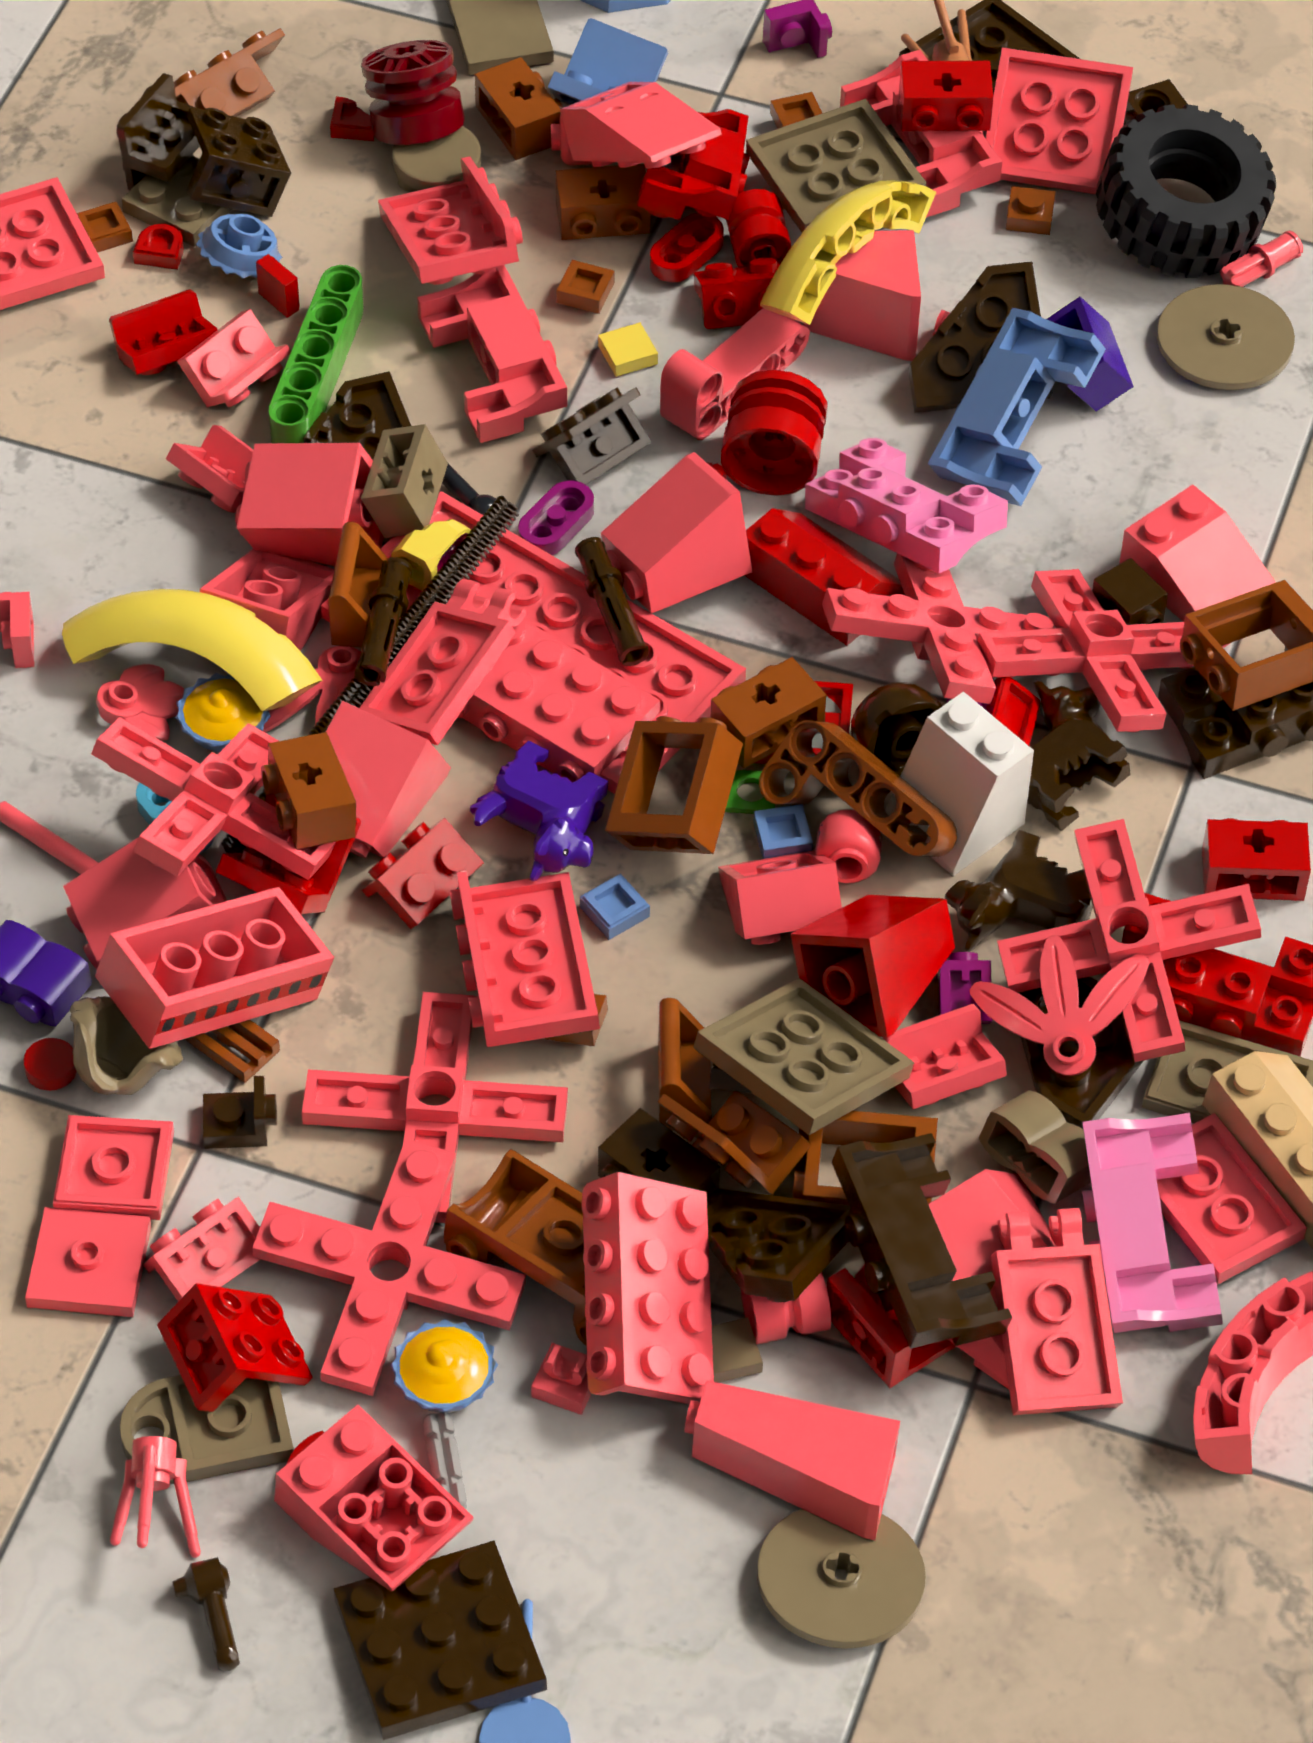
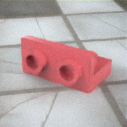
M248 309L239 313L177 362L207 408L225 403L227 407H232L250 395L251 392L248 386L257 379L260 382H264L283 369L280 361L291 353V349L287 344L275 347L252 310Z
M239 1196L225 1206L219 1198L192 1216L197 1223L195 1227L182 1236L174 1228L149 1246L154 1255L143 1266L148 1273L154 1270L158 1272L177 1301L195 1283L223 1287L261 1260L253 1257L252 1250L260 1226Z

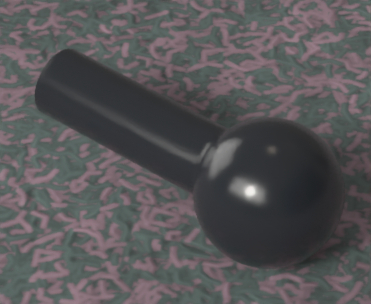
M448 463L442 484L461 503L484 516V513L487 512L496 498L488 494L479 495Z

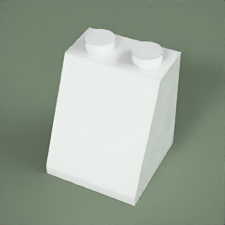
M964 691L927 717L900 776L947 814L955 823L957 841L953 849L944 856L931 857L952 876H955L1024 825L1034 750ZM892 794L885 809L889 816L896 808L897 801L894 794ZM914 823L909 824L919 826L925 832L929 827V825H917ZM929 836L925 843H929L931 839Z

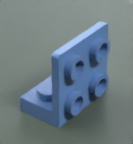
M590 18L586 22L565 74L554 71L548 89L559 101L572 105L627 82H656L667 58L668 50L664 46Z

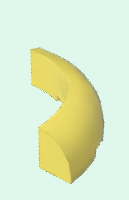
M887 180L862 186L841 196L817 215L793 244L768 285L760 306L766 310L810 325L820 302L836 277L837 267L835 264L847 253H856L863 245L873 239L874 231L880 228L914 230L915 233L919 234L936 191L912 182Z
M154 589L131 592L90 606L63 623L62 636L65 648L73 664L100 659L111 651L129 643L153 642L177 646L207 658L224 669L250 694L262 712L286 706L323 681L309 660L286 636L276 633L271 627L256 618V614L229 600L207 593L184 589Z

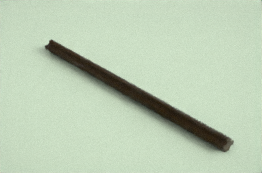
M504 496L497 497L487 512L484 513V516L480 518L467 537L464 538V541L450 556L451 558L447 559V562L443 564L444 566L433 577L434 579L423 589V592L419 594L420 596L416 598L406 611V614L399 619L388 667L433 603L446 604L457 583L463 578H470L468 575L473 574L472 571L476 570L475 566L479 567L478 562H483L482 558H486L485 554L490 553L488 550L493 549L492 546L496 545L495 541H499L498 537H503L502 533H506L505 529L510 528L508 525H512V521L516 520L515 516H519L516 511L518 508L511 502H508ZM354 676L308 735L326 732L342 701L360 708L375 686L365 685ZM263 789V792L259 794V798L265 801L267 794L265 789ZM227 834V837L220 843L225 852L242 853L246 846L241 844L238 839Z

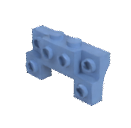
M1012 308L983 363L977 369L976 375L964 398L957 406L954 416L932 454L928 465L939 478L965 485L984 486L989 492L1008 500V503L1022 506L1042 466L1031 452L1019 450V447L1055 381L1085 388L1106 348L1094 333L1065 327L1044 319L1031 311Z

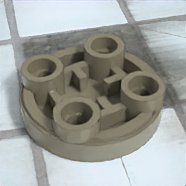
M463 126L456 132L440 139L425 143L393 145L392 148L393 169L398 177V184L400 188L409 192L462 181L461 158L470 156L478 168L481 166L479 141L470 130Z

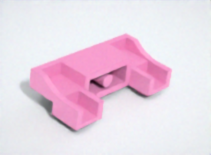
M878 438L861 440L858 445L839 452V469L830 470L824 476L805 483V509L937 573L956 566L963 555L979 540L1007 527L1008 500L989 492L986 487L980 485H967L962 487L960 491L945 496L906 478V453L887 445L884 440Z
M1190 1113L1149 1119L1105 1118L1082 1122L1092 1190L1082 1191L1087 1223L1097 1221L1100 1240L1090 1241V1244H1100L1114 1333L1168 1326L1169 1332L1222 1325L1223 1321L1214 1264L1172 1270L1170 1268L1157 1180L1199 1174Z

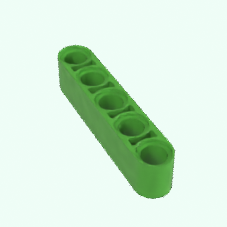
M348 265L332 266L325 270L321 276L269 405L271 443H304V435L322 412L325 413L364 312L362 276L354 267Z

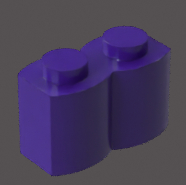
M5 920L0 926V1001L14 1005L19 1015L30 1023L37 1024L41 1022L56 1027L70 1011L71 1004L74 1001H78L93 984L88 962L72 950L60 944L46 941L30 928L12 920Z

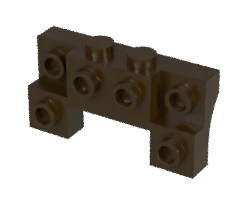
M1195 667L1162 678L1160 681L1158 700L1177 726L1188 749L1191 761L1203 779L1264 756H1275L1285 748L1303 741H1313V682L1233 711L1220 695L1215 694L1210 689L1207 680Z
M932 1133L894 1142L874 1143L858 1141L837 1147L831 1162L851 1208L845 1218L846 1234L851 1245L858 1247L865 1262L864 1271L867 1285L873 1294L878 1293L885 1312L894 1310L910 1349L951 1338L955 1346L1001 1335L1006 1332L1012 1320L1009 1308L998 1311L990 1293L996 1281L992 1271L952 1281L957 1270L926 1200L944 1195L951 1181L948 1170L937 1171L930 1155L936 1143Z

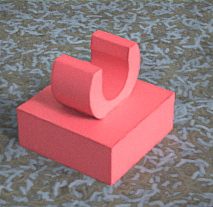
M552 1343L531 1385V1397L582 1415L591 1396L588 1390L587 1354Z

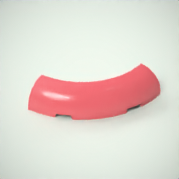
M1313 1271L1303 1274L1290 1282L1286 1278H1282L1258 1294L1237 1313L1222 1331L1210 1350L1208 1365L1201 1378L1200 1386H1197L1195 1393L1193 1421L1195 1447L1198 1455L1211 1468L1229 1474H1252V1439L1256 1423L1264 1405L1282 1380L1298 1365L1313 1356Z

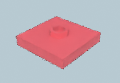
M68 1115L53 1207L150 1217V1220H160L174 1137L173 1122Z
M45 1207L25 1296L27 1308L134 1317L143 1264L151 1232L150 1217Z

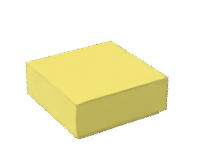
M641 322L598 335V347L615 377L658 364V352Z

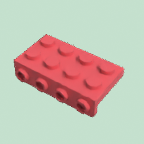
M470 156L461 158L462 181L378 200L382 220L421 284H444L451 281L454 276L471 272L474 274H487L496 270L497 266L519 261L516 245L523 242L518 218L510 216L506 200H499L495 184H488L484 168H478Z
M523 620L520 625L513 626L516 632L515 636L457 718L465 719L481 729L491 740L501 741L516 751L527 741H531L549 750L548 758L544 762H537L536 765L544 767L553 774L557 773L561 777H567L571 782L577 781L589 771L600 776L602 771L629 745L635 721H652L660 713V700L528 621Z
M467 871L457 872L459 889L449 890L454 920L464 919L465 924L455 926L460 956L467 954L471 956V960L462 961L466 991L477 990L478 995L468 997L473 1028L483 1027L487 1047L600 1029L569 872L541 876L537 881H532L528 878L473 888L469 886Z
M616 1172L587 1183L582 1192L587 1340L586 1368L589 1392L604 1396L621 1391L690 1404L691 1400L700 1402L706 1380L714 1382L707 1192L621 1172Z

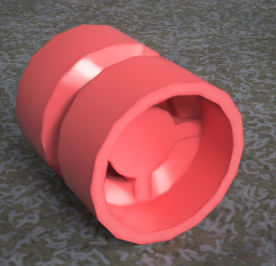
M822 1271L795 1301L772 1302L767 1297L748 1295L741 1290L745 1318L748 1317L757 1345L785 1339L790 1327L797 1333L805 1335L827 1331L831 1328L829 1296Z

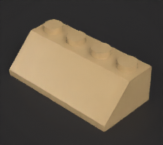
M1254 1051L1212 1073L1202 1106L1210 1114L1215 1113L1305 1224L1307 1230L1304 1239L1313 1249V1087L1288 1055Z

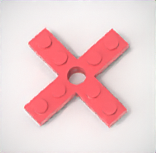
M898 553L893 565L905 595L883 596L868 594L856 588L845 590L827 588L822 602L831 631L911 641L917 659L931 662L944 698L953 699L964 691L976 702L987 704L991 703L996 686L977 641L979 632L1056 629L1053 621L1040 613L1023 615L1004 612L995 607H983L982 609L964 607L949 569L937 573Z
M1079 569L1035 571L1031 587L1049 618L1053 621L1056 629L979 632L977 641L992 677L1011 676L1013 678L1015 676L1028 675L1056 676L1064 673H1083L1117 732L1163 729L1167 713L1141 671L1154 668L1193 667V665L1185 661L1180 650V639L1183 636L1184 622L1126 625L1118 610H1103Z
M121 717L96 740L91 753L93 756L107 763L115 771L124 773L147 786L158 796L172 801L139 835L133 852L149 860L157 868L166 870L176 877L221 830L238 839L244 846L259 851L281 864L287 871L298 874L307 880L329 858L336 843L330 842L296 849L289 830L282 831L280 829L275 807L254 795L263 786L261 767L268 765V743L278 742L279 740L249 723L218 755L211 752L201 764Z
M1124 819L1074 830L1075 841L1096 918L998 940V951L1007 986L1017 993L1041 988V954L1046 939L1052 935L1059 936L1068 948L1074 963L1077 979L1107 973L1125 959L1135 954H1143L1150 961L1146 975L1133 999L1121 1012L1134 1063L1185 1051V1041L1163 960L1261 938V926L1249 884L1149 906L1148 898H1145ZM1127 925L1137 926L1147 933L1143 939L1132 944H1123L1111 937L1115 930Z
M423 992L414 1064L411 1065L410 1076L308 1069L302 1107V1122L306 1125L405 1131L404 1141L408 1139L456 1153V1156L459 1135L564 1142L568 1087L466 1080L472 1032L468 997H474V995ZM433 1094L444 1095L450 1098L448 1102L437 1106L427 1105L420 1101L422 1098ZM455 1166L435 1223H445L447 1209L451 1205Z
M405 1139L372 1230L269 1202L252 1247L253 1257L352 1285L320 1372L322 1382L373 1396L403 1310H407L410 1302L510 1331L526 1284V1274L426 1246L456 1164V1153ZM395 1260L404 1264L408 1271L397 1280L385 1281L375 1277L371 1273V1269L379 1262Z

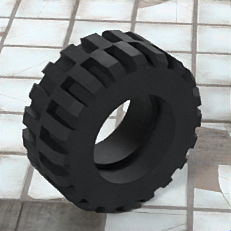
M1173 104L1158 107L1156 113L1153 109L1137 115L1136 119L1128 121L1120 129L1118 136L1113 140L1097 184L1096 196L1098 200L1096 207L1098 216L1101 220H1104V229L1111 239L1117 238V246L1127 256L1133 254L1138 258L1137 262L1148 269L1152 265L1162 269V274L1174 276L1176 272L1184 273L1185 278L1200 277L1202 272H1207L1208 276L1220 273L1224 266L1248 254L1249 248L1258 241L1275 199L1276 176L1272 171L1273 165L1267 152H1260L1262 148L1261 143L1253 134L1248 136L1244 132L1242 124L1234 119L1229 122L1221 117V112L1210 109L1208 113L1198 110L1196 105L1186 104L1182 109H1176ZM1178 179L1189 182L1204 190L1215 202L1194 203L1180 199L1166 191L1156 180Z

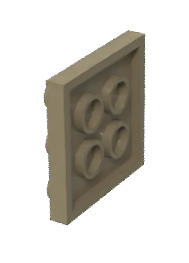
M866 99L746 140V153L750 155V159L774 194L780 199L781 204L801 233L828 205L841 196L862 186L887 180L906 181L926 186L924 178Z
M800 978L698 1031L693 1047L808 1135L909 1079L914 1065L911 1059Z

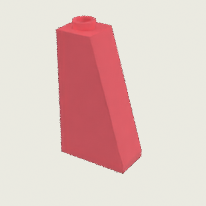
M706 1380L701 1401L691 1400L686 1416L684 1432L693 1434L691 1457L860 1537L876 1540L896 1457L900 1429L899 1420Z

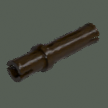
M586 538L575 547V555L578 557L586 576L584 586L588 595L595 599L604 623L617 650L619 661L625 666L637 665L648 657L649 648L643 640L634 614L622 590L623 577L619 569L612 566L605 549V544L601 538Z
M390 557L388 561H383L378 588L371 592L368 604L371 615L366 628L360 658L354 673L359 682L368 686H378L380 681L382 683L385 682L399 619L406 614L408 606L406 591L413 569L411 564L402 558Z

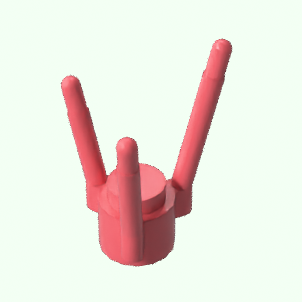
M144 1436L133 1440L132 1459L125 1461L124 1483L110 1536V1543L113 1546H117L121 1542L135 1486L141 1489L137 1524V1546L139 1548L147 1546L153 1491L168 1489L170 1480H174L189 1553L193 1558L200 1556L201 1550L197 1536L198 1533L186 1481L187 1460L176 1458L177 1442L173 1439L162 1436Z

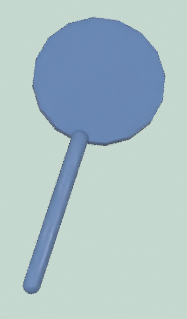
M525 1599L522 1602V1615L532 1638L533 1602L530 1599ZM531 1695L500 1704L493 1708L483 1721L479 1736V1743L571 1742L568 1722L560 1711L542 1699L532 1698Z

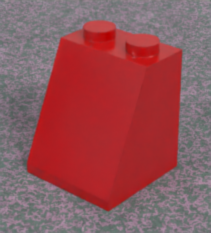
M868 894L791 933L799 978L879 1037H889L896 1032L955 948L947 899Z

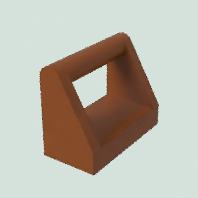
M347 522L343 525L328 603L331 645L362 648L371 615L368 605L371 592L378 588L383 561H388V558L364 529L355 522Z
M664 998L659 1002V1099L663 1094H666L708 1124L712 1119L711 1089H709L711 1062L693 1048L698 1031L704 1029V1027L677 999ZM659 1104V1122L671 1131H674L666 1124L671 1114Z

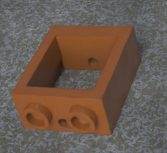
M1282 580L1186 614L1183 636L1180 639V650L1185 661L1193 665L1207 680L1210 689L1215 694L1220 695L1234 711L1313 682V610L1286 580ZM1270 629L1286 646L1288 651L1240 667L1222 646Z
M659 716L656 718V721H635L605 831L630 850L714 854L743 743L726 730V724L713 718L702 717L697 722H682L672 717ZM665 748L701 749L683 815L647 814Z
M853 1110L811 1135H808L799 1128V1134L811 1144V1147L802 1157L807 1159L806 1171L795 1170L793 1198L849 1205L842 1187L818 1185L822 1144L846 1145L858 1141L874 1143L894 1142L929 1133L933 1134L936 1141L938 1118ZM936 1143L930 1154L933 1162H935ZM932 1198L926 1199L928 1204L932 1202Z

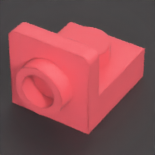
M30 592L0 593V632H2L3 649H12L15 668L35 667L34 618Z

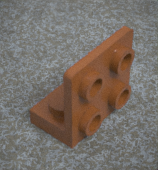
M737 1091L731 1094L708 1124L666 1094H663L657 1101L671 1114L666 1121L667 1125L689 1142L695 1137L696 1140L692 1146L716 1164L720 1163L724 1166L728 1163L724 1171L748 1190L755 1182L772 1195L811 1147V1144L802 1135Z

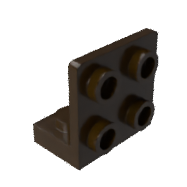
M190 107L187 118L202 150V155L187 187L190 200L272 217L290 178L291 171L271 126L256 117L243 119L227 115L216 108H206L204 110Z

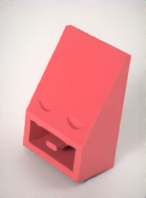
M627 82L560 109L573 161H591L593 167L606 166L617 162L619 168L631 167L640 163H644L647 169L657 168L671 162V155L678 152L680 154H690L706 148L705 141L722 135L718 126L656 82Z
M358 1404L276 1473L274 1501L313 1540L391 1592L474 1519L449 1492Z

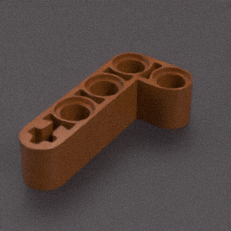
M804 720L797 723L789 731L765 765L759 777L761 794L767 801L780 805L809 804L825 785L903 851L913 856H944L953 849L957 841L955 823L947 814L834 723ZM820 732L823 738V747L821 752L815 755L812 749V740L814 735ZM855 761L859 766L860 775L858 781L852 786L848 779V770ZM791 771L794 775L795 786L788 795L784 789V779ZM892 791L897 803L895 811L889 816L884 808V800ZM914 823L917 825H929V827L925 832L919 826L909 824ZM929 836L931 838L929 843H925Z

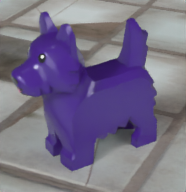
M527 741L516 752L514 760L507 762L505 766L501 767L492 791L478 798L476 803L470 806V812L474 816L475 826H481L493 817L500 816L505 821L536 835L533 843V866L529 880L537 881L543 873H558L568 866L583 868L590 866L594 855L593 842L584 833L592 821L597 822L602 817L605 804L601 800L607 795L608 780L590 771L574 782H571L567 777H561L557 773L551 775L546 770L538 772L536 763L544 762L548 758L549 750L531 741Z

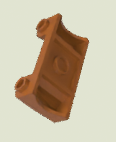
M510 1149L504 1155L493 1175L478 1193L466 1202L460 1204L453 1203L447 1209L443 1236L446 1250L449 1253L488 1263L496 1255L575 1305L573 1325L579 1340L587 1346L582 1192L513 1149Z

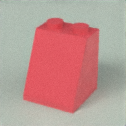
M914 230L874 231L873 239L863 245L856 253H847L842 256L835 264L837 267L835 279L820 302L811 324L803 323V325L812 333L902 360L913 361L917 350L921 304Z
M360 443L255 444L251 462H248L245 468L246 486L242 504H239L236 509V529L255 551L332 566L336 564L342 528L347 522L359 524L381 549L384 537L361 500L373 460Z
M695 452L686 455L601 532L602 541L605 544L611 564L619 569L623 577V587L627 595L632 600H638L651 614L752 573L740 491Z
M342 701L326 732L356 800V817L361 820V825L350 852L362 858H366L369 852L383 858L393 849L446 779L451 767L428 739Z
M136 838L65 884L63 887L71 903L66 908V911L74 926L86 936L88 943L83 946V949L91 964L98 969L110 933L228 901L210 863L198 854L176 877L166 870L157 868L149 860L133 852L138 840Z

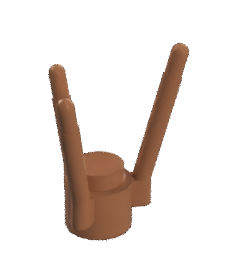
M933 0L945 39L939 41L934 46L932 60L908 34L901 36V40L911 52L920 49L928 61H972L966 12L963 9H959L957 12L959 43L954 37L944 0Z

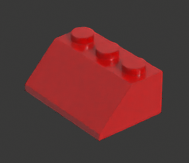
M772 508L746 530L752 573L744 576L846 646L860 635L831 631L822 606L827 588L839 590L856 588L868 594L883 596L905 595L900 580L802 513Z

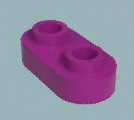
M570 480L557 483L520 519L518 525L519 537L550 555L557 554L592 519L594 515V494L592 490L584 483Z

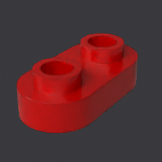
M699 213L685 217L652 246L650 250V270L653 275L666 282H680L689 278L693 272H696L723 247L724 227L722 222L717 217H706Z

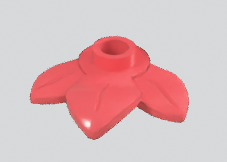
M153 664L136 665L125 669L119 680L103 684L98 690L96 704L100 716L106 722L113 724L121 717L160 741L168 740L170 736V729L166 719L176 716L179 712L176 702L183 698L184 688L171 681H164V669L160 666Z

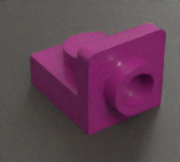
M800 0L764 10L762 42L769 53L809 43L817 58L827 55L828 39L832 37V26L828 15L820 12L814 0Z
M974 952L951 953L947 958L948 960L944 962L936 974L938 979L939 1015L974 1004L980 1010L981 1024H991L992 1019L977 1005L970 995V988L975 982L992 983L991 960H978V953Z

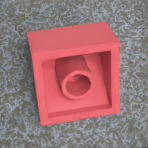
M816 850L718 866L720 880L735 932L744 939L751 938V944L753 945L778 942L781 940V933L797 931L842 908L836 863L824 855H816Z

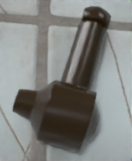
M218 1557L190 1563L185 1575L172 1581L175 1596L190 1597L197 1604H203L218 1669L231 1671L240 1664L225 1602L230 1586L228 1570L219 1562Z

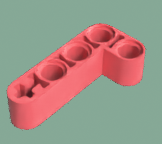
M763 308L704 360L697 358L685 349L678 350L669 358L661 374V416L696 439L704 440L728 420L732 391L738 382L754 372L766 370L784 371L805 349L810 336L809 329L792 318Z

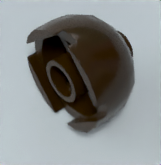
M893 682L881 686L867 695L856 708L851 720V736L901 776L927 717L941 708L942 705L931 693L915 684Z

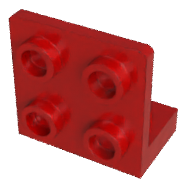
M274 794L267 795L265 798L267 803L275 807L277 800ZM356 817L355 837H356L357 832H358V830H359V827H360V825H361V820H360L359 818H357V817ZM355 838L335 841L336 843L329 858L309 880L287 871L278 862L249 847L244 848L242 853H223L216 873L257 893L280 887L300 914L325 912Z
M846 1268L828 1278L827 1292L831 1309V1322L889 1389L957 1347L949 1340H943L910 1349L894 1310L885 1312L878 1293L873 1294L867 1283L858 1282Z
M195 1283L157 1324L197 1410L214 1412L246 1378L303 1386L313 1378L304 1359V1352L295 1341L283 1317L282 1307L271 1295Z

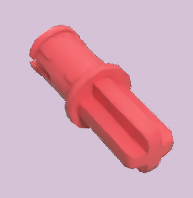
M1290 230L1285 231L1282 235L1264 245L1255 244L1249 248L1248 254L1221 269L1220 275L1223 279V284L1243 287L1261 276L1264 279L1269 278L1275 273L1276 268L1299 258L1301 253H1303V244L1298 235Z

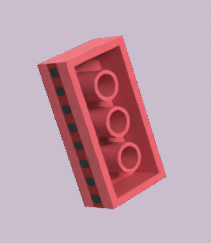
M280 887L110 933L95 977L146 1046L152 1049L317 1000L334 956Z

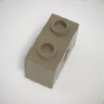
M426 424L387 429L382 432L361 500L384 538L407 535L414 530H422L430 524L448 463Z

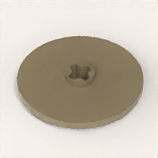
M1214 284L1190 289L1174 298L1165 307L1158 323L1157 342L1166 362L1186 379L1210 388L1240 390L1262 385L1279 375L1286 368L1292 357L1295 335L1289 317L1273 300L1248 288Z
M800 1509L775 1525L764 1540L758 1558V1587L761 1597L771 1614L780 1624L795 1635L827 1647L860 1648L891 1638L913 1619L922 1602L925 1588V1566L918 1547L900 1525L884 1514L881 1515L876 1540L874 1541L860 1537L810 1512ZM836 1569L847 1571L846 1580L835 1579Z

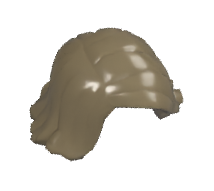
M85 997L71 1004L70 1020L73 1022L74 1029L73 1064L81 1080L94 1092L104 1095H133L141 1090L161 1069L171 1070L182 1062L183 1056L178 1041L149 1049L110 997Z

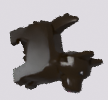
M1036 680L1033 683L1041 699L1039 708L1050 732L1031 747L1034 750L1027 803L1036 809L1042 810L1046 819L1062 831L1079 817V811L1074 807L1064 806L1067 799L1074 793V788L1081 791L1084 784L1090 785L1094 778L1100 779L1115 788L1131 775L1130 764L1124 759L1128 756L1125 746L1118 740H1111L1092 719L1098 713L1100 702L1091 687L1077 691L1064 686L1049 689L1042 681Z
M1019 830L1015 836L1012 848L1000 860L984 882L977 884L968 880H961L955 883L945 894L947 904L957 911L958 924L968 934L964 950L972 951L983 938L999 929L1009 917H1016L1045 929L1089 920L1093 905L1083 869L1068 874L1067 868L1058 867L1057 862L1048 861L1047 857H1037L1040 837Z

